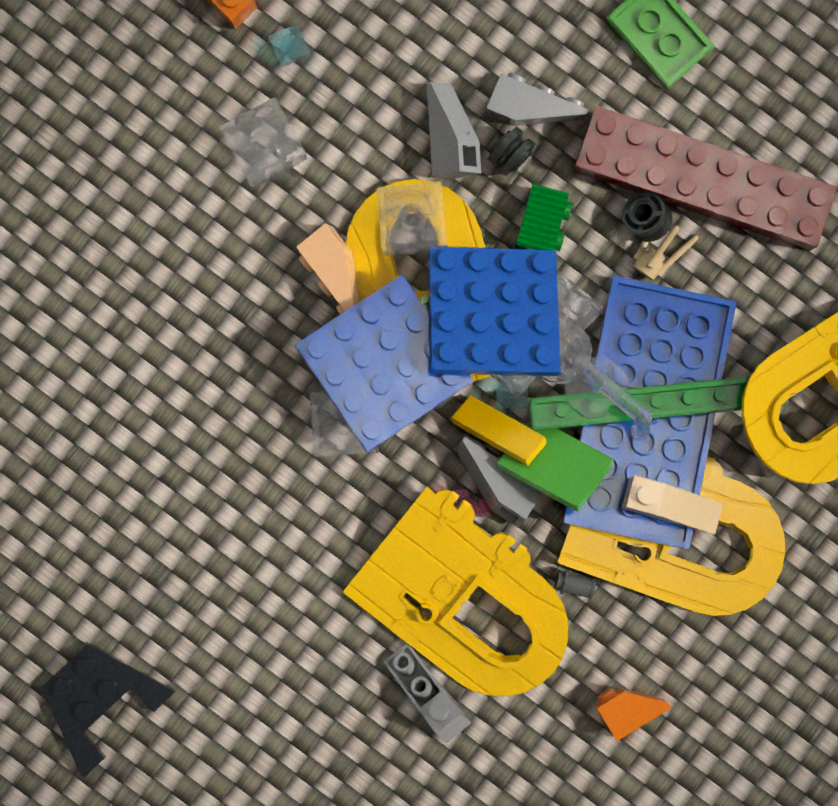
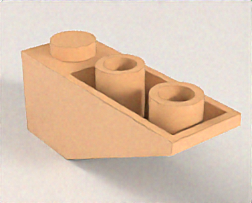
M325 223L296 248L302 254L299 257L302 265L310 273L313 270L321 279L317 282L319 287L328 297L334 296L339 303L336 309L342 314L361 302L353 255L334 227Z

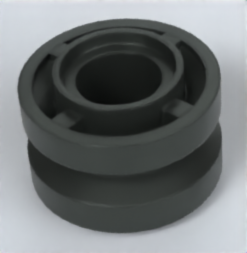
M517 126L512 131H507L491 149L490 152L492 153L487 159L493 165L500 162L502 164L500 171L505 176H508L511 172L514 173L528 159L536 144L531 138L522 140L523 131Z
M640 192L633 195L624 205L622 220L627 229L637 239L644 242H653L661 239L669 231L672 224V213L669 207L655 193ZM652 212L651 217L648 220L642 222L643 217L646 214Z

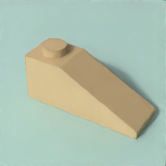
M634 475L629 478L621 509L715 535L723 503Z

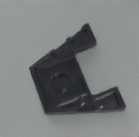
M88 643L41 687L83 778L107 757L87 736L86 730L126 692L132 689L153 712L176 692L171 686L155 680L147 673L126 664L125 661L91 643Z

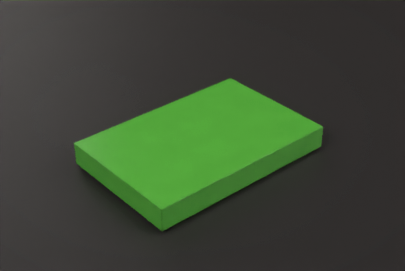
M625 0L605 19L666 89L672 86L715 48L713 43L675 0Z
M529 420L526 426L531 429V424ZM558 429L536 431L546 437L547 444L528 466L506 453L497 462L498 469L576 512L581 510L614 465L613 458Z

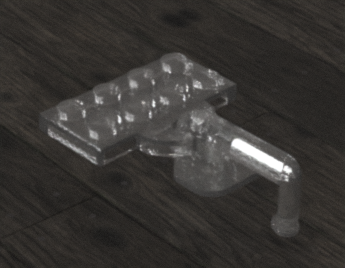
M557 269L561 373L559 376L539 377L551 383L564 384L566 403L585 418L594 419L600 417L614 403L635 421L630 430L632 437L639 441L646 439L649 435L652 415L625 392L629 383L627 373L610 358H591L592 346L590 338L584 330L602 313L603 306ZM491 375L516 398L538 377Z

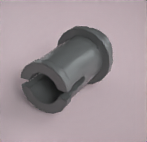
M569 570L564 572L558 571L554 589L558 590L561 595L566 592L592 599L596 579L569 574Z

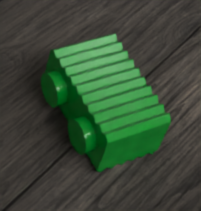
M532 184L515 248L523 250H561L565 233L559 232L562 220L568 221L573 205L572 202L567 201L569 193Z

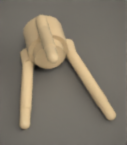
M675 225L657 250L649 248L645 252L649 242L641 241L639 249L633 256V259L636 260L633 268L654 281L657 275L662 277L667 268L682 256L699 237L698 235L692 236L662 263L665 259L662 255L679 231V226Z

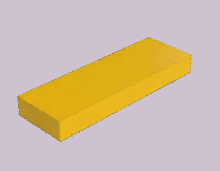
M471 395L451 417L453 424L527 466L547 444L545 436Z

